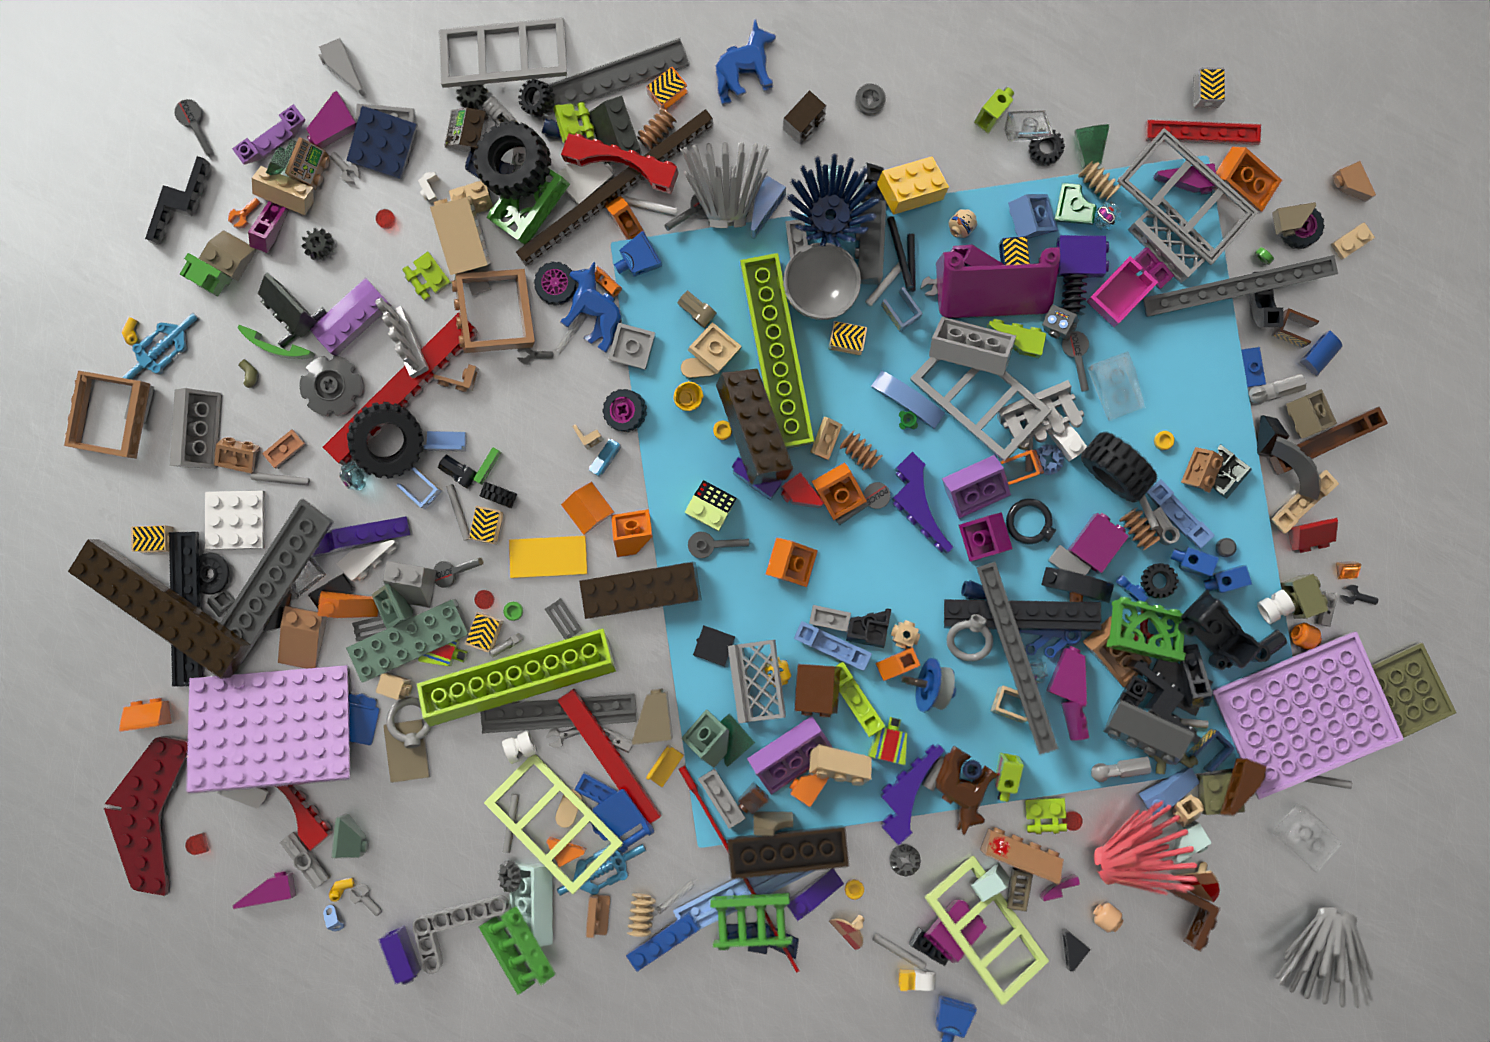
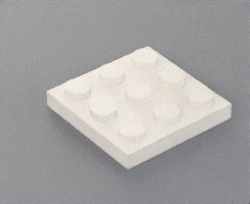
M265 491L205 492V549L265 548Z

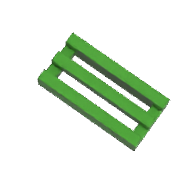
M494 447L490 450L475 475L474 481L483 485L502 452Z

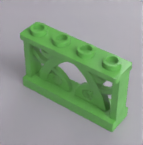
M550 169L549 175L553 179L551 182L545 181L543 185L540 184L537 187L539 190L534 193L536 203L533 207H527L520 211L519 199L513 200L511 197L510 199H505L500 196L494 207L490 209L487 219L525 245L533 238L570 183ZM503 217H506V218H511V217H513V218H512L510 221H508V222H502ZM516 223L518 229L514 232L508 227Z
M1119 597V600L1112 601L1110 639H1107L1108 648L1172 663L1184 661V634L1178 630V625L1182 621L1180 619L1182 615L1180 610H1166L1161 605L1149 606L1147 602H1133L1128 597ZM1124 609H1128L1131 612V616L1125 614V618L1129 623H1126L1122 618ZM1148 618L1154 624L1159 634L1154 635L1148 644H1145L1142 632L1136 627ZM1168 619L1175 623L1174 632L1168 634L1167 630L1171 629L1173 625L1168 626ZM1121 625H1122L1123 627H1125V629H1124L1122 635H1121ZM1135 634L1138 636V641L1133 639ZM1171 637H1173V647L1170 640ZM1158 638H1161V641H1158L1160 643V646L1158 647L1155 641Z

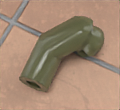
M243 359L238 366L245 371L244 386L251 388L257 382L258 372L246 359Z
M1186 754L1179 761L1188 768H1193L1194 765L1198 764L1196 756L1191 755L1188 757Z

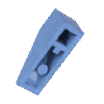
M766 176L755 198L751 225V237L754 239L786 196V187L769 176Z
M1186 767L1140 792L1139 795L1147 810L1155 803L1158 804L1160 801H1163V804L1153 812L1152 816H1154L1168 805L1173 807L1200 782L1192 768Z

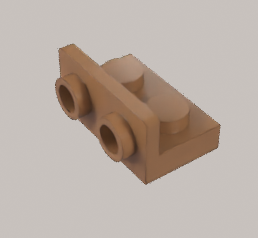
M231 437L222 438L216 444L214 465L252 474L255 468L256 453L259 451L260 446L248 441H235Z
M1195 447L1181 483L1210 493L1224 458L1215 451Z
M590 895L586 938H594L595 935H607L610 896Z

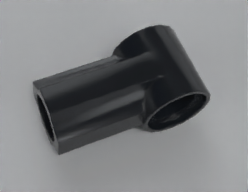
M447 454L441 459L437 467L467 489L477 474L476 471L465 464L459 463Z
M1275 630L1258 642L1262 647L1261 657L1258 658L1256 655L1251 661H1268L1271 655L1287 644L1285 636L1279 630Z

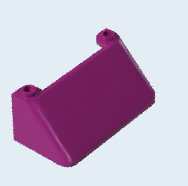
M1060 248L1045 249L1039 257L1038 264L964 267L963 257L958 252H944L936 261L940 314L945 318L1046 314L1054 302L1060 262Z

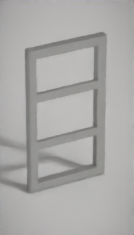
M553 18L440 29L442 88L567 76L564 19ZM556 27L558 66L529 69L526 30ZM519 31L521 70L486 73L485 34ZM477 35L479 74L450 77L448 38Z
M1165 128L1160 131L1117 181L1210 265L1215 263L1216 259L1258 213L1253 206ZM1164 140L1186 161L1150 200L1129 179ZM1192 165L1218 189L1182 228L1162 211L1157 204ZM1224 193L1246 214L1210 253L1188 233Z
M930 357L910 378L915 385L1004 462L1052 412L1048 406L1005 371L1004 376H998L1008 383L1011 388L975 425L955 408L950 401L980 370L971 368L944 397L922 379L939 361L938 359ZM1018 392L1040 412L1003 449L984 433L982 429Z

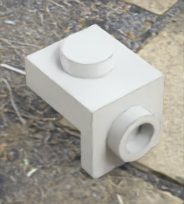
M427 172L418 180L422 187L420 193L425 201L429 200L433 205L438 199L430 185L438 181L439 177L436 172Z

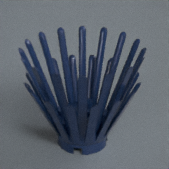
M832 154L830 182L828 165L824 164L822 167L820 157L817 156L815 158L819 189L813 170L810 169L807 172L805 165L801 166L800 170L811 196L800 180L796 182L792 178V186L806 205L793 194L787 195L788 201L806 215L804 216L790 210L791 217L809 224L795 225L796 229L815 232L805 238L809 241L822 238L820 246L823 247L826 246L827 241L834 243L836 247H841L842 245L837 238L850 242L856 241V238L844 233L866 232L868 230L867 227L850 226L874 220L876 217L874 213L855 217L879 203V198L871 197L856 207L877 186V183L874 181L869 186V183L866 182L854 195L866 176L868 169L864 167L860 174L854 171L846 187L854 159L849 158L844 175V166L839 165L836 177L837 154ZM826 216H833L835 219L829 220Z

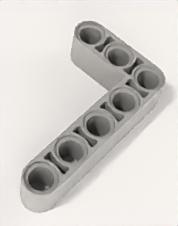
M496 895L424 914L417 918L413 923V932L423 970L428 974H434L443 964L436 932L499 916L508 908V899L503 895ZM501 901L503 909H496L494 902ZM476 906L484 908L483 915L476 913ZM457 911L465 913L464 920L457 917ZM438 916L446 918L445 925L438 922ZM419 921L427 923L426 930L420 928ZM424 940L431 941L432 948H426ZM434 959L437 967L429 966L428 960Z

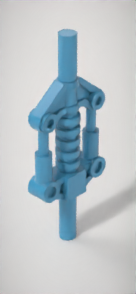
M192 313L180 325L158 323L156 331L150 336L148 335L139 344L133 345L132 350L135 352L138 363L122 378L132 380L144 368L151 370L155 374H162L163 368L172 361L176 354L186 351V335L184 331L198 317ZM160 332L168 334V336H164V339L160 340V343L156 344V347H152L153 350H149V353L146 352L145 348ZM174 341L175 350L169 356H165L159 363H156L154 358L157 359L158 355L160 356L161 352H164L165 348L168 349L169 345H172Z
M642 844L625 854L616 850L610 857L611 861L608 860L607 863H604L579 889L592 895H597L600 889L605 886H610L620 880L627 879V861L645 852V846ZM606 848L594 853V856L586 860L580 859L577 862L572 882L586 870L587 864L596 860ZM614 868L617 870L618 874L608 878L606 882L600 885L591 882L596 877L603 876L605 872L608 873L609 870L612 871ZM562 886L557 889V892L561 896L569 892V890Z

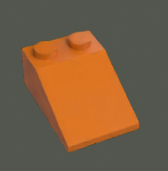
M1231 147L1216 171V174L1260 212H1263L1282 182L1279 176L1246 147Z

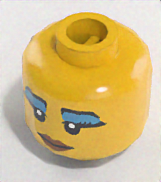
M778 657L781 684L783 686L788 684L791 672L788 662L780 660ZM767 664L764 672L770 677L774 669L773 666Z

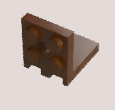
M1165 889L1173 895L1199 907L1184 942L1201 952L1202 948H1205L1208 944V935L1217 924L1216 917L1221 908L1188 891Z

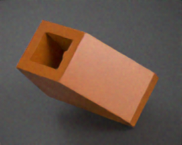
M913 647L875 663L883 681L920 666Z

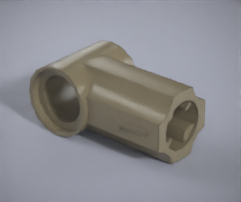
M688 290L677 302L703 328L717 314L712 307L705 302L702 303Z

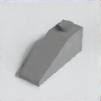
M338 38L319 46L321 51L319 57L322 64H327L332 72L361 96H365L366 94L342 40Z

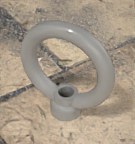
M974 614L970 620L961 621L949 630L947 646L955 657L964 661H978L990 653L993 647V637L990 630L985 626V618ZM965 628H969L973 632H981L985 637V646L977 653H964L956 647L954 642L955 635Z
M409 697L397 701L390 708L386 724L390 734L395 739L404 742L405 748H416L421 746L420 740L430 732L432 726L429 727L425 722L424 727L418 733L406 735L397 730L394 718L399 709L407 705H415L421 709L420 699Z

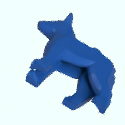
M754 19L747 45L737 48V46L728 48L727 52L720 56L716 64L718 95L722 105L732 102L728 96L730 89L737 97L746 93L745 88H742L739 84V73H756L764 91L773 88V81L769 79L766 72L767 57L764 46L775 41L776 35L759 28L756 19Z
M593 262L589 269L569 272L570 277L578 283V288L573 295L570 312L565 318H562L560 323L568 328L581 312L597 316L593 332L590 335H585L584 339L592 344L603 336V340L598 345V348L606 353L614 340L621 315L619 307L613 303L615 300L607 293L603 296L596 291L595 262Z

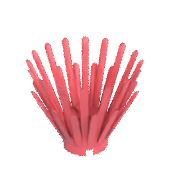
M1160 801L1158 804L1155 803L1147 811H1143L1135 818L1139 814V810H1137L1105 845L1096 848L1094 854L1095 864H1101L1102 871L1098 873L1107 885L1117 883L1168 895L1166 891L1154 889L1153 887L1187 892L1186 889H1194L1189 885L1147 881H1197V878L1193 876L1143 873L1197 867L1196 863L1174 864L1172 860L1161 861V858L1194 851L1193 846L1161 852L1169 849V845L1164 843L1187 835L1188 830L1186 829L1145 843L1161 835L1163 828L1180 819V815H1175L1152 828V823L1169 811L1172 807L1171 805L1166 806L1154 816H1152L1153 812L1163 804V801Z

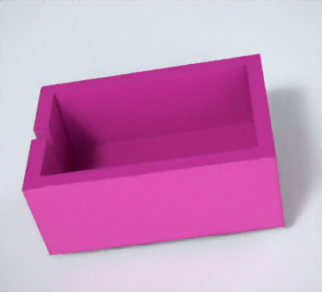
M1131 256L1086 301L1113 327L1117 326L1158 283L1146 270L1138 277L1136 274L1143 267Z

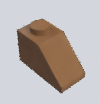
M1361 161L1342 168L1333 174L1334 183L1341 192L1364 201H1368L1376 196Z

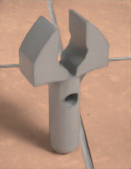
M336 152L330 155V158L342 170L340 177L346 183H354L349 177L348 171L354 172L360 178V170L355 164L348 166Z
M929 276L922 281L920 289L926 285H933L932 290L924 295L934 296L938 293L937 278L930 279Z
M520 633L515 634L507 641L489 651L490 656L495 657L506 649H510L521 642L523 638Z
M576 727L563 732L554 728L549 731L546 738L552 735L560 736L557 742L548 744L551 747L559 748L563 746L562 742L564 739L580 733Z
M357 884L356 887L361 890L362 896H358L354 890H351V901L354 904L363 902L375 916L380 915L381 909L368 897V892L371 889L367 885Z

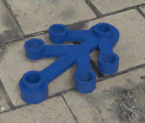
M1019 630V633L1043 635L1034 643L1025 646V651L1028 655L1036 654L1037 650L1053 637L1061 638L1053 646H1048L1044 649V655L1048 658H1053L1056 652L1067 644H1078L1082 638L1081 631ZM1070 632L1075 633V637L1073 639H1070L1068 636ZM1029 646L1034 647L1033 653L1028 652ZM1049 648L1053 649V655L1051 656L1047 654Z

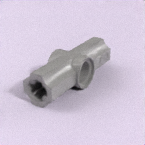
M295 832L280 842L292 858L294 866L301 870L314 889L329 879L328 875L316 861L314 853L307 849ZM302 856H306L308 858L307 865H304L301 862Z

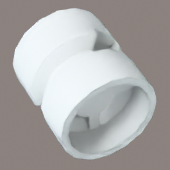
M1284 590L1272 594L1271 599L1265 598L1257 603L1260 614L1268 624H1273L1280 620L1281 615L1287 616L1295 611L1291 598Z
M529 731L518 734L516 739L510 737L502 741L510 764L521 761L523 756L528 758L537 754L535 743Z

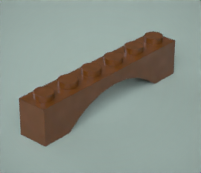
M1379 406L1297 444V446L1300 447V451L1306 456L1314 459L1340 445L1388 424ZM1276 456L1269 458L1277 475L1293 469L1288 463Z

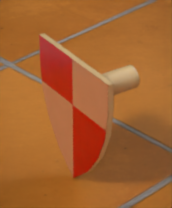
M1200 862L1198 872L1176 874V876H1193L1197 878V881H1180L1182 885L1192 886L1194 889L1189 891L1211 902H1215L1218 898L1220 885L1214 873L1207 871L1208 864L1206 862Z
M858 915L852 923L838 918L829 921L854 950L863 946V936L860 929L863 927L865 919L861 915Z

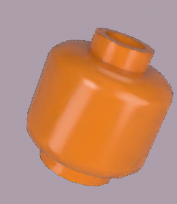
M1305 622L1294 626L1291 631L1293 643L1305 650L1318 647L1322 641L1320 630Z

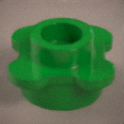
M901 411L899 413V427L901 429H916L918 427L916 422L917 416L913 412Z

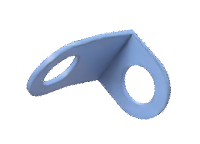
M328 905L323 912L327 929L331 931L343 929L344 924L338 922L335 907ZM332 908V913L327 915V910ZM335 926H341L338 929H334Z

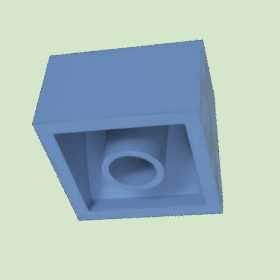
M1026 194L1008 203L1009 212L1013 218L1015 232L1018 237L1027 236V239L1058 230L1048 194Z

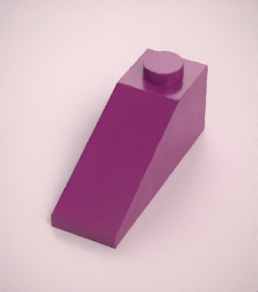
M1215 163L1205 164L1216 173ZM1193 166L1174 185L1193 193L1201 192L1202 195L1212 193V190L1216 188L1214 184ZM1179 168L1157 171L1153 178L1156 181L1167 183Z
M268 201L248 231L249 246L268 253L277 239L289 209Z
M286 870L275 872L273 877L267 879L233 905V909L295 897L296 890L293 873L286 874Z

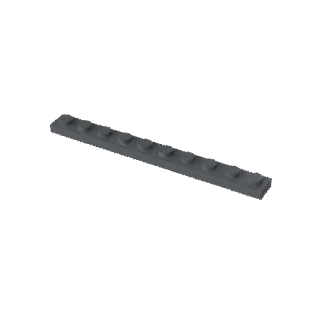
M1332 255L1143 298L1146 317L1333 276L1338 274L1335 256Z
M996 562L977 567L976 569L1038 754L1041 755L1057 750L1058 746Z

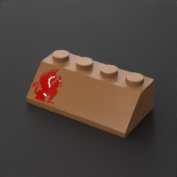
M994 827V830L988 828L980 848L985 855L1056 884L1060 883L1064 859L1059 857L1060 853L1048 849V852L1041 849V845L1030 842V845L1024 843L1023 838L1014 834L1012 837L1004 835L1006 831Z

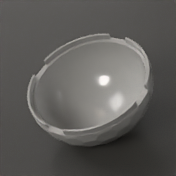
M814 243L800 249L792 256L784 271L783 285L788 301L799 313L815 320L833 319L844 314L852 307L860 291V272L853 257L843 248L836 247L834 244L826 243V246L823 247L820 246V243Z

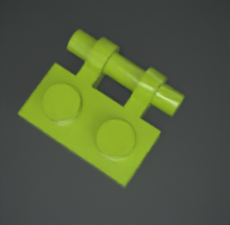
M584 102L577 104L579 110L576 111L573 104L554 106L553 110L563 143L566 142L568 134H586L589 140L595 138L593 133L594 127L589 120L590 113ZM577 119H582L583 126H579Z
M428 251L413 261L417 269L412 271L409 266L402 269L407 281L413 284L415 292L424 301L430 298L427 292L429 289L432 288L437 294L451 284ZM421 274L427 281L425 284H421L417 278Z
M1065 798L1025 800L1027 819H1035V825H1027L1028 833H1036L1037 835L1042 834V832H1053V834L1067 832V824H1059V818H1066ZM1041 819H1052L1053 824L1041 825Z

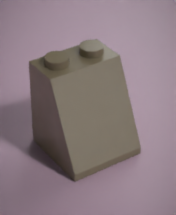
M663 688L653 689L650 691L651 694L646 695L632 739V745L672 740L673 732L668 691L663 692Z

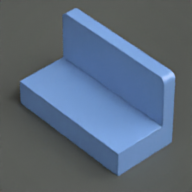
M427 431V445H424V449L427 451L466 452V432Z

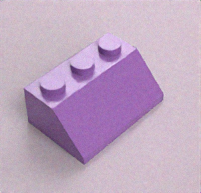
M995 455L942 478L946 493L958 518H962L1011 495L1004 468Z

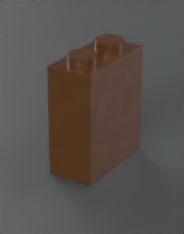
M798 664L795 711H801V715L813 716V712L820 713V717H831V714H837L841 667Z

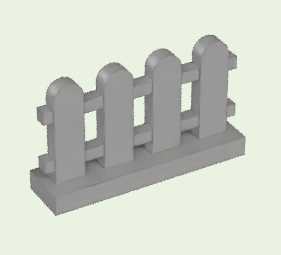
M382 297L375 301L376 305L383 312L382 319L390 329L388 331L389 336L396 343L395 350L404 361L409 376L415 378L428 371L429 367L404 309L400 306L393 310Z
M1068 380L1033 394L1052 410L1051 414L1046 417L1049 424L1043 426L1041 423L1018 448L1021 450L1027 449L1029 447L1028 439L1035 437L1038 442H1044L1047 439L1046 432L1049 430H1053L1056 435L1063 434L1065 430L1064 424L1068 422L1075 428L1082 425L1084 413L1082 410L1078 411L1073 402L1075 396L1074 394L1071 395V384ZM1024 398L1004 406L997 413V418L1000 424L1003 423L1004 429L1009 428L1015 439L1023 430L1020 423L1026 421L1029 424L1040 411ZM1062 406L1067 417L1061 419L1055 408Z

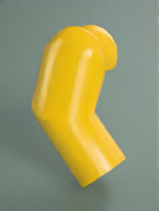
M131 317L128 318L122 330L123 338L128 345H134L138 341L134 331L138 321Z
M349 878L336 881L329 891V899L332 902L339 901L345 889L355 887L354 879Z

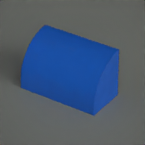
M1328 331L1319 338L1301 359L1300 363L1315 376H1318L1340 351L1342 342L1332 331Z

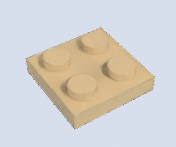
M712 322L691 344L688 351L718 374L742 346Z

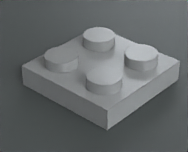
M618 323L608 360L646 370L656 333Z

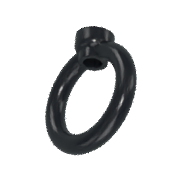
M1020 500L1008 511L1006 517L1008 532L1020 543L1036 544L1043 540L1049 542L1056 531L1052 527L1053 519L1049 508L1039 500ZM1023 507H1036L1044 515L1045 525L1036 536H1023L1014 526L1015 514Z

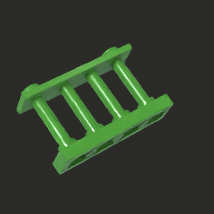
M790 893L712 896L710 907L716 908L718 911L719 939L714 940L713 948L718 947V950H729L730 947L777 945L778 948L788 947V944H792L793 937L786 936L784 907L790 903ZM766 905H774L776 908L778 937H766ZM747 906H755V909H757L758 938H747L745 918ZM727 907H735L737 910L738 939H727Z
M517 906L501 915L502 921H499L497 916L479 926L480 931L517 995L535 984L534 979H537L538 983L543 985L556 975ZM506 927L512 936L510 939L504 930ZM516 944L522 953L520 956L514 947ZM524 962L528 963L532 972H528Z

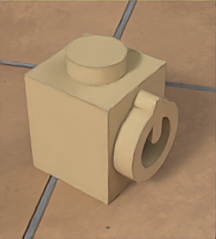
M1191 794L1175 804L1172 816L1180 815V819L1176 822L1184 828L1200 817L1204 811V806L1197 797H1193Z

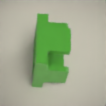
M187 253L184 259L187 262L180 275L218 297L224 286H229L232 279L218 269L190 253Z

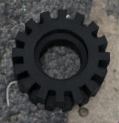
M536 79L526 81L527 84L524 83L522 85L524 89L519 90L522 93L518 95V99H521L519 105L522 106L521 109L526 113L544 116V114L548 113L547 109H552L550 104H554L555 100H552V97H555V94L551 93L554 90L546 82ZM539 91V101L534 105V94Z
M1046 128L1044 131L1041 129L1032 137L1028 151L1031 153V159H1035V163L1040 162L1042 166L1044 164L1049 166L1051 163H1056L1063 154V149L1065 148V144H1063L1064 138H1060L1061 134H1056V130L1050 131V128ZM1042 141H1050L1054 147L1053 152L1049 154L1043 153L1040 150V143Z
M484 482L479 496L512 508L517 494Z
M1159 563L1150 565L1143 571L1144 574L1141 575L1142 582L1140 583L1143 585V589L1147 592L1148 596H1152V598H1166L1174 593V590L1178 587L1176 584L1179 583V580L1176 578L1178 575L1174 573V568H1170V565ZM1160 573L1166 577V585L1163 588H1156L1153 585L1154 575Z

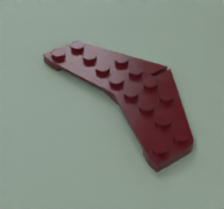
M165 736L153 739L105 802L106 805L121 807V809L105 807L104 811L129 885L135 891L161 896L168 895L169 879L165 872L160 820L162 808L184 760L187 759L188 740Z

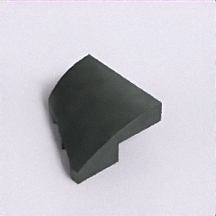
M1220 444L1218 454L1224 459L1212 488L1227 499L1252 469Z

